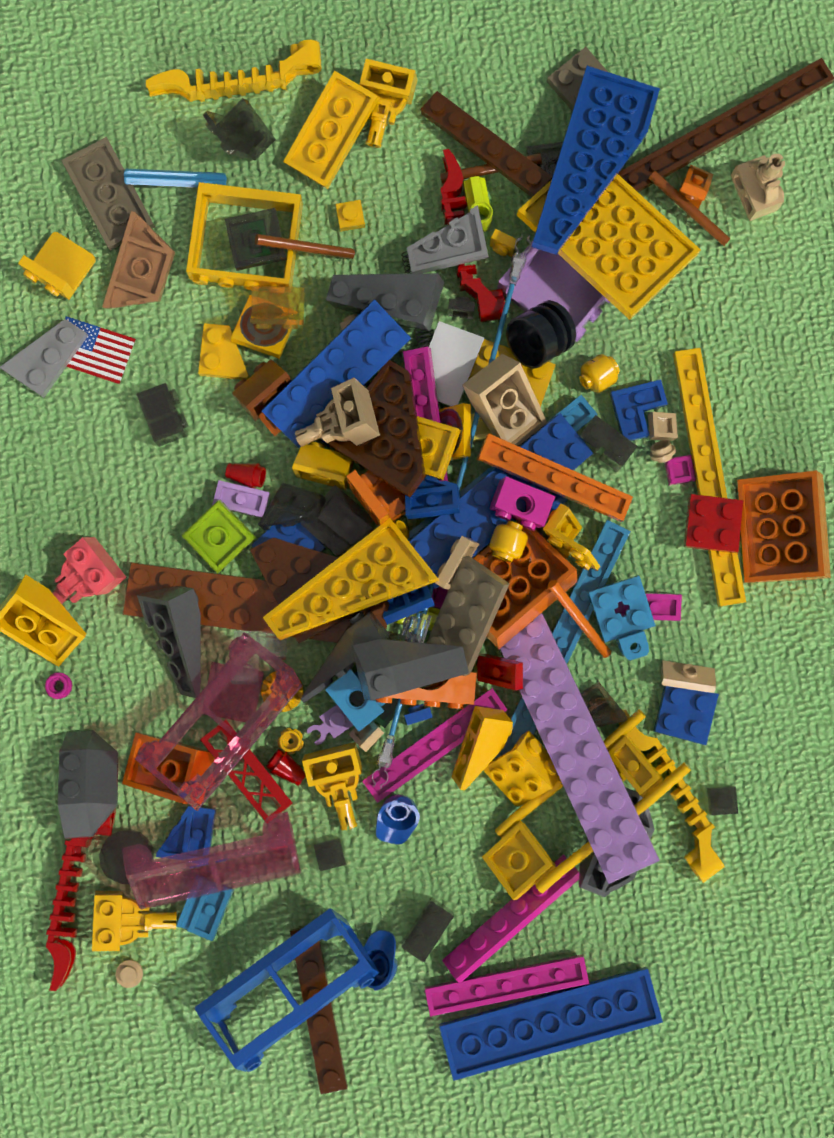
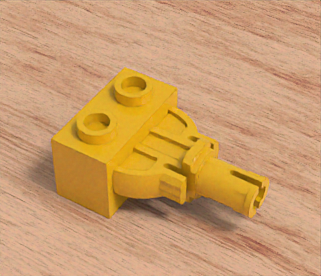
M365 59L359 84L380 98L368 118L369 120L371 119V124L365 142L366 145L373 147L374 144L375 148H381L385 127H387L388 122L390 125H394L396 116L404 110L406 104H412L418 81L415 70Z
M356 742L304 754L302 763L308 787L315 786L316 790L325 797L327 807L332 806V795L341 830H347L348 824L350 829L355 828L357 822L355 821L351 805V797L352 801L358 798L356 787L359 782V775L362 772V764Z
M95 891L92 951H120V945L129 944L138 937H148V931L151 929H176V921L164 920H176L177 912L149 911L150 904H139L132 898L122 897L123 891Z

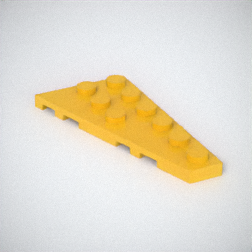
M389 518L267 613L263 619L276 637L282 640L439 581V579L392 519Z

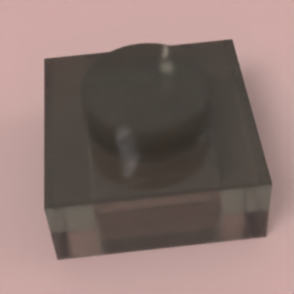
M460 296L455 297V299H449L448 316L473 319L475 302L470 301L467 297Z
M735 786L707 788L709 815L738 814Z
M340 838L314 844L320 871L346 865Z

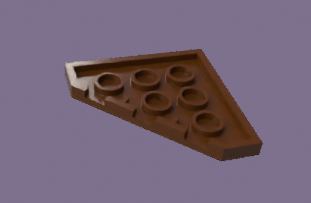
M389 360L367 387L380 436L357 446L352 441H338L336 439L327 444L410 498L426 477L412 377L408 370Z
M271 538L250 549L278 605L338 559V557L277 538ZM357 612L294 636L298 644L355 615Z

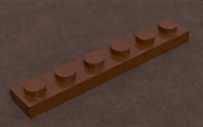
M438 91L420 109L423 116L530 197H533L552 180L551 175Z
M304 927L291 929L290 935L293 936ZM320 941L295 958L303 1003L329 985ZM330 1002L307 1019L321 1095L348 1088L333 1005Z

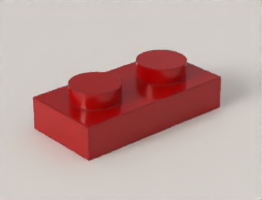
M480 654L477 657V681L515 691L523 689V662L489 654Z

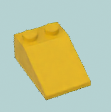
M26 574L0 605V632L58 667L86 636V632L47 587Z

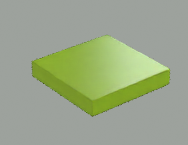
M221 499L181 535L217 574L256 538Z

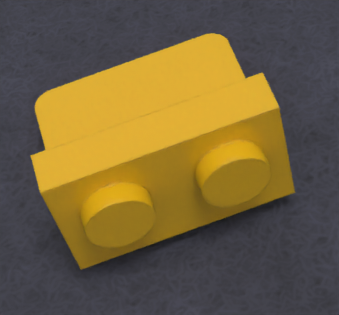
M53 232L34 260L23 255L18 264L24 270L23 275L34 283L40 281L45 285L44 288L54 296L58 297L60 294L70 300L96 262V258L93 254L62 234Z
M560 503L558 508L550 513L548 522L543 528L549 537L547 541L555 546V549L564 558L571 556L576 559V564L588 571L592 568L598 571L600 565L592 553L574 541L582 526L570 508Z
M530 731L521 735L512 750L491 761L484 769L489 778L515 806H521L527 801L551 790L559 778L548 751Z

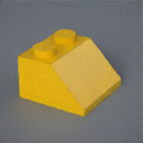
M313 441L300 447L292 466V470L297 478L347 490L348 481L346 476L352 471L354 464L352 460L336 450L324 449L325 445Z

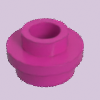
M54 673L47 678L45 690L50 697L63 699L70 694L72 681L64 673ZM58 681L63 683V689L60 691L55 687Z

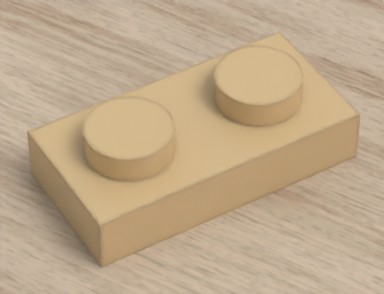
M464 536L456 540L451 547L450 552L452 554L447 563H444L438 570L437 576L439 581L435 583L444 589H450L464 556L472 558L479 543Z

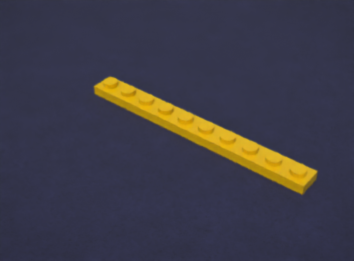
M701 348L675 351L673 357L698 495L727 498ZM708 550L718 607L745 603L746 598L738 553Z

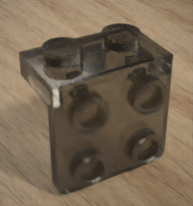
M242 98L225 116L206 111L203 114L207 121V128L214 135L218 136L222 149L230 156L234 155L256 160L276 140L246 99Z

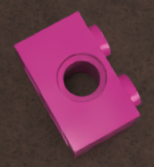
M504 477L499 481L489 509L496 511L495 516L510 521L513 518L521 521L520 525L524 528L535 530V528L545 526L555 496L509 477ZM518 498L526 502L525 512L517 509L516 501Z

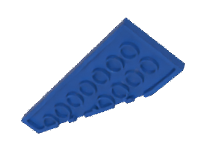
M590 66L586 67L531 247L557 255L646 137L660 88Z

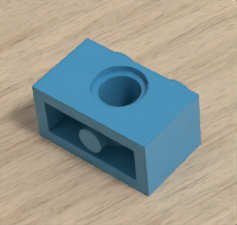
M350 669L347 674L337 679L325 689L358 731H361L385 711L382 708L385 703L376 702V699L371 701L365 700L359 707L351 704L350 695L354 691L362 692L358 671L354 673Z

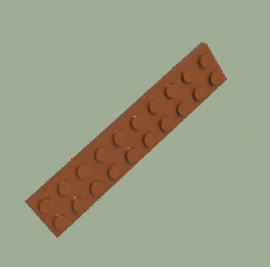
M131 563L123 615L143 617L137 597L141 593L182 586L194 588V592L198 596L201 625L275 635L263 619L267 613L278 606L266 580ZM388 600L362 611L365 613L370 609L383 627L387 629L383 612L388 611ZM351 617L309 639L337 643L348 625L351 624L349 621Z

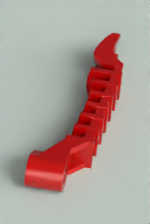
M444 149L442 160L448 176L440 189L441 212L444 213V225L448 226L450 221L465 215L464 210L452 212V210L465 209L467 202L465 196L458 197L463 187L461 168L450 149ZM464 263L456 265L457 278H460V291H466L476 300L480 322L500 320L505 304L502 289L488 290L481 282V278H473L477 274L475 264L465 266Z
M116 808L97 829L98 831L95 835H112ZM93 837L65 840V845L67 846L65 853L62 855V860H64L63 866L59 870L60 880L56 884L55 890H57V894L52 903L54 909L50 914L49 920H51V923L46 932V935H48L46 948L51 953L54 961V972L49 991H57L63 986L76 958L74 944L69 940L59 939V936L72 938L77 936L78 928L61 927L62 921H75L76 913L64 912L65 906L75 907L77 898L67 897L69 891L78 892L79 883L71 882V877L82 876L83 869L74 868V863L86 861V854L81 853L82 847L88 848Z

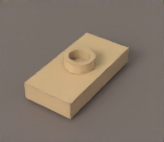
M662 660L661 685L714 693L716 689L715 668Z

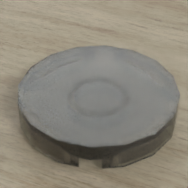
M131 829L118 831L109 836L103 844L99 854L100 867L109 879L117 883H135L145 877L152 868L154 861L153 846L149 839L141 832Z

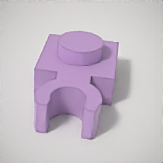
M335 705L319 716L323 724L310 726L307 729V733L318 730L321 733V737L314 743L319 745L325 741L328 733L333 738H336L352 727L353 724L339 706Z

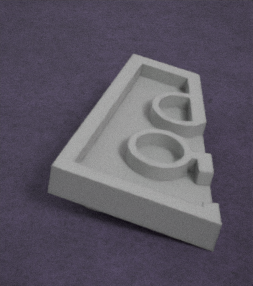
M478 205L470 209V212L463 217L450 221L448 226L437 232L430 233L407 247L412 274H422L489 258Z
M64 319L0 366V369L44 398L86 340L88 334Z

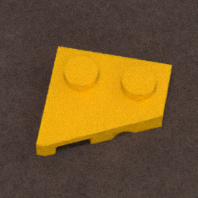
M204 323L198 370L199 376L238 380L249 379L237 344L231 342L232 330L230 326Z

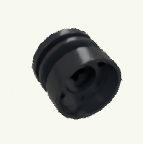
M547 300L532 307L529 311L516 316L507 324V344L511 353L522 365L531 369L539 368L550 362L554 357L560 356L571 349L576 340V326L572 316L565 307L558 302Z

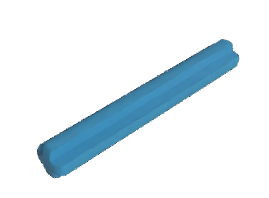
M127 168L124 170V182L130 185L197 188L199 182L227 185L225 173Z

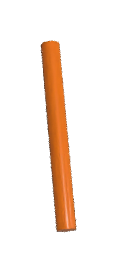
M557 580L549 582L548 588L603 658L609 657L611 650Z

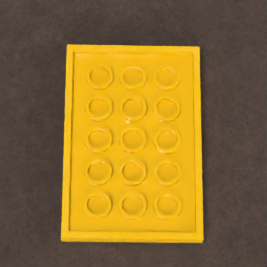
M617 174L558 254L630 320L699 254L701 249ZM551 181L517 211V216L535 233Z

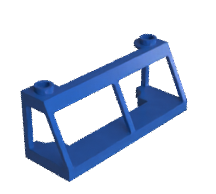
M329 908L194 1008L234 1068L250 1072L261 1065V1059L264 1057L263 1052L349 988L360 987L362 989L369 986L375 980L374 977L379 974V971L347 919ZM335 936H343L358 957L359 962L310 999L299 1005L276 972L321 939L327 941ZM271 976L294 1009L242 1049H239L225 1021L231 1017V1012L237 1007L236 1001ZM211 1021L217 1023L220 1026L233 1053L231 1052L227 1044L224 1042L218 1031L215 1029Z

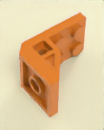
M354 470L346 476L350 490L377 526H380L389 518L397 521L406 514L405 494L369 471L359 475Z

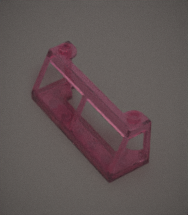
M245 632L240 637L235 638L229 645L230 659L159 742L154 740L144 743L138 751V756L135 758L144 768L196 811L200 809L302 687L296 673L290 666ZM254 654H257L277 671L276 679L270 687L272 693L237 733L209 709V706ZM206 713L234 738L202 776L197 774L190 781H184L180 787H177L156 768L202 714Z
M288 811L269 816L263 823V836L154 860L151 851L144 845L122 848L126 877L141 910L302 874L292 821Z

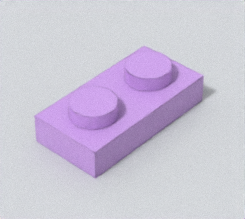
M218 480L212 506L221 499L233 512L264 519L270 493Z

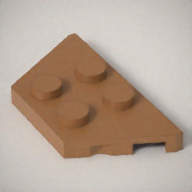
M131 211L102 306L106 309L160 302L175 255V251L133 211Z

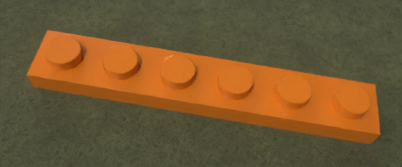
M492 434L486 435L477 460L620 522L624 521L633 498L631 495Z

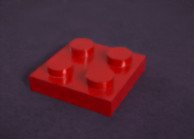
M690 494L684 547L738 553L744 500Z

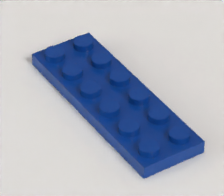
M373 299L261 411L300 448L301 446L296 440L295 431L312 425L317 417L316 414L325 410L328 403L333 400L331 388L352 378L357 379L364 385L411 337Z

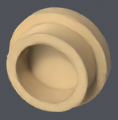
M669 440L658 441L650 447L651 460L659 463L671 460L672 456L676 453L675 446L671 445Z
M125 960L116 969L117 982L125 988L137 986L143 978V968L135 960Z

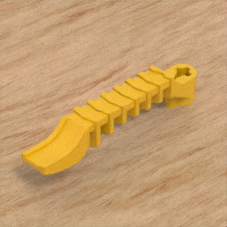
M303 40L298 44L290 45V56L283 61H279V71L273 72L271 65H265V75L259 76V70L256 67H252L251 77L246 78L245 72L238 70L237 79L232 80V75L229 72H224V81L218 82V75L216 72L211 71L209 72L210 83L204 84V72L201 69H195L196 85L192 86L188 75L183 70L173 69L147 79L146 88H148L150 97L174 93L183 96L189 102L195 100L205 102V99L211 98L218 100L219 97L224 96L232 98V95L237 94L246 96V93L251 92L260 94V91L264 90L273 92L274 89L278 88L287 90V85L296 76L313 75L322 70L320 43L315 40Z
M621 709L617 712L619 726L630 717L626 709ZM636 726L627 734L640 751H646L653 747L654 751L645 757L650 763L660 758L662 763L655 767L660 775L666 770L670 775L676 769L674 760L668 756V750L665 746L661 745L658 738L644 735ZM682 778L675 784L677 789L670 793L675 801L681 796L685 799L677 807L682 814L689 809L693 812L685 821L690 827L694 825L697 828L691 833L694 837L695 848L686 854L684 859L699 880L704 883L725 866L711 847V833L715 826L706 818L707 813L698 805L699 800L690 792L691 787Z

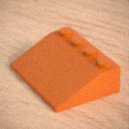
M815 470L738 479L739 500H744L741 521L744 583L831 578L823 474Z
M522 528V531L528 535V540L521 558L513 559L512 563L494 557L492 555L493 551L489 546L473 558L510 583L487 634V638L498 649L502 648L557 600L548 588L549 582L557 580L565 592L577 583V569L536 530Z

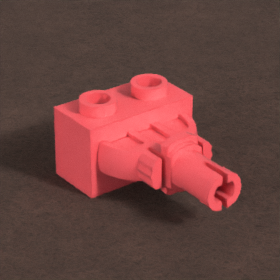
M82 537L63 554L67 559L62 566L61 574L55 578V582L58 584L52 593L61 604L68 599L76 603L82 597L108 594L127 577L95 537Z

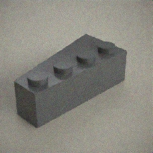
M438 273L333 275L326 301L334 308L359 314L375 299L397 324L430 332L444 281Z

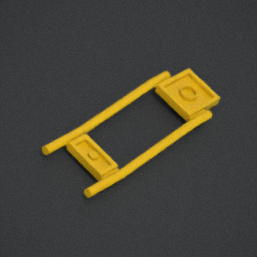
M640 709L603 741L613 763L638 794L643 797L634 805L638 815L653 805L691 771L690 767L683 762L663 780V777L627 736L635 726L646 718V715ZM560 777L551 790L527 801L495 829L497 835L502 839L482 856L512 900H518L533 885H536L538 891L543 894L563 875L594 852L588 841L556 867V864L526 824L521 821L564 787Z

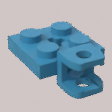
M636 575L588 591L603 641L608 642L616 639L620 652L628 660L648 655L649 645L643 630L654 627L655 623L640 576ZM621 601L629 607L623 616L620 613H615L614 610L618 608V602ZM632 643L637 644L634 649H630Z

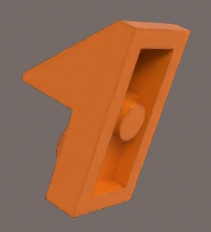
M690 165L679 192L696 208H699L709 191L714 174Z

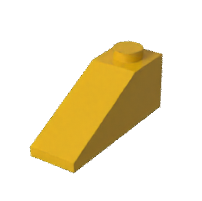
M474 707L451 776L460 790H466L505 747L507 739L513 730V721L504 710Z

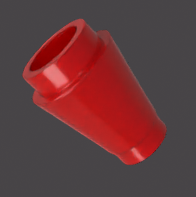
M229 463L226 467L225 476L250 488H261L265 483L266 468L261 467L259 463Z
M278 749L266 765L270 769V773L297 786L306 777L305 771L286 751L282 752Z

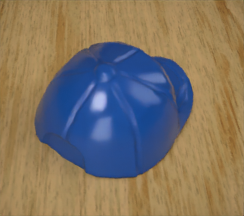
M396 794L384 801L379 810L376 824V837L379 840L391 844H403L410 837L420 819L417 806L410 797Z
M386 930L375 931L368 938L364 946L379 971V974L374 977L375 980L367 986L373 988L374 991L387 986L393 980L398 967V961L395 958L396 940L394 935Z

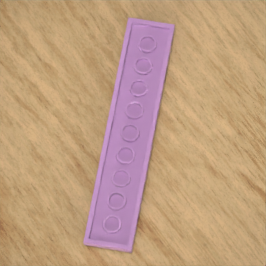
M541 613L500 650L504 658L523 662V689L519 691L607 882L610 884L660 861L544 615Z

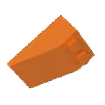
M136 732L122 784L179 803L203 805L215 759L208 750Z

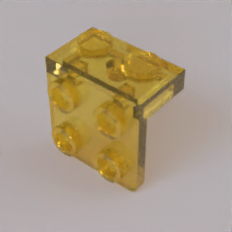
M252 285V314L250 323L256 324V328L270 329L272 324L283 325V329H298V325H304V287Z

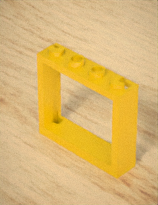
M199 182L186 273L190 280L200 285H207L208 282L218 283L219 286L225 288H232L234 285L244 286L245 289L250 291H258L259 288L269 289L270 292L276 294H283L284 291L291 292L297 253L295 250H287L284 278L200 268L209 203L293 212L289 239L298 240L303 208L301 194Z

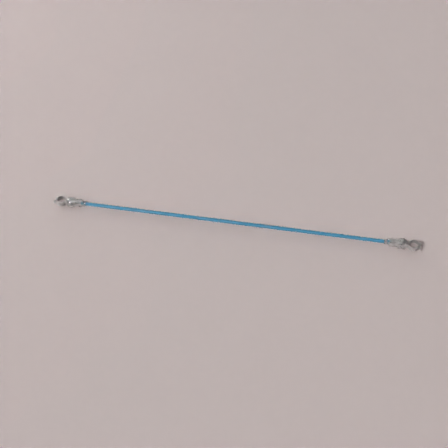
M521 234V237L516 240V243H517L519 240H522V238H523V235H522V234ZM529 235V236L527 237V242L529 243V245H530V247H531V242H530V240H529L530 235ZM515 243L517 253H514L511 260L509 289L488 364L496 358L513 290L520 279L521 271L525 268L526 255L524 254L529 252L530 247L523 254H520ZM475 412L471 427V447L480 417L477 412ZM469 457L462 460L456 483L459 487V492ZM429 584L428 589L432 596L434 587ZM428 608L421 613L414 642L419 643ZM400 699L397 702L390 732L384 741L382 751L378 754L377 765L379 769L381 766L385 767L386 770L392 764V753L395 745L394 734L402 708Z

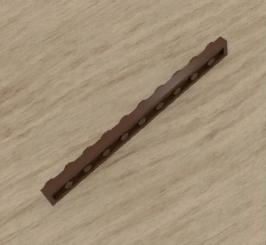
M820 58L619 171L618 174L637 192H640L654 184L648 179L654 170L663 178L667 177L830 85L834 81V76L824 60Z

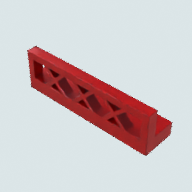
M224 720L200 739L266 824L293 804L227 720ZM217 733H220L227 742L226 750L214 749L208 740ZM218 753H220V754H226V755H225V761L222 759V757H221ZM229 755H237L244 764L243 771L230 769L228 766ZM235 774L242 775V782ZM246 776L255 777L260 784V792H250L245 788ZM253 796H259L258 803ZM262 796L271 797L278 806V809L269 816L261 808Z

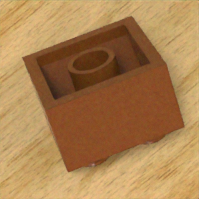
M272 359L267 363H260L254 369V374L247 380L242 379L234 387L235 391L232 392L237 402L255 422L259 419L258 416L262 413L261 410L291 381L288 373Z

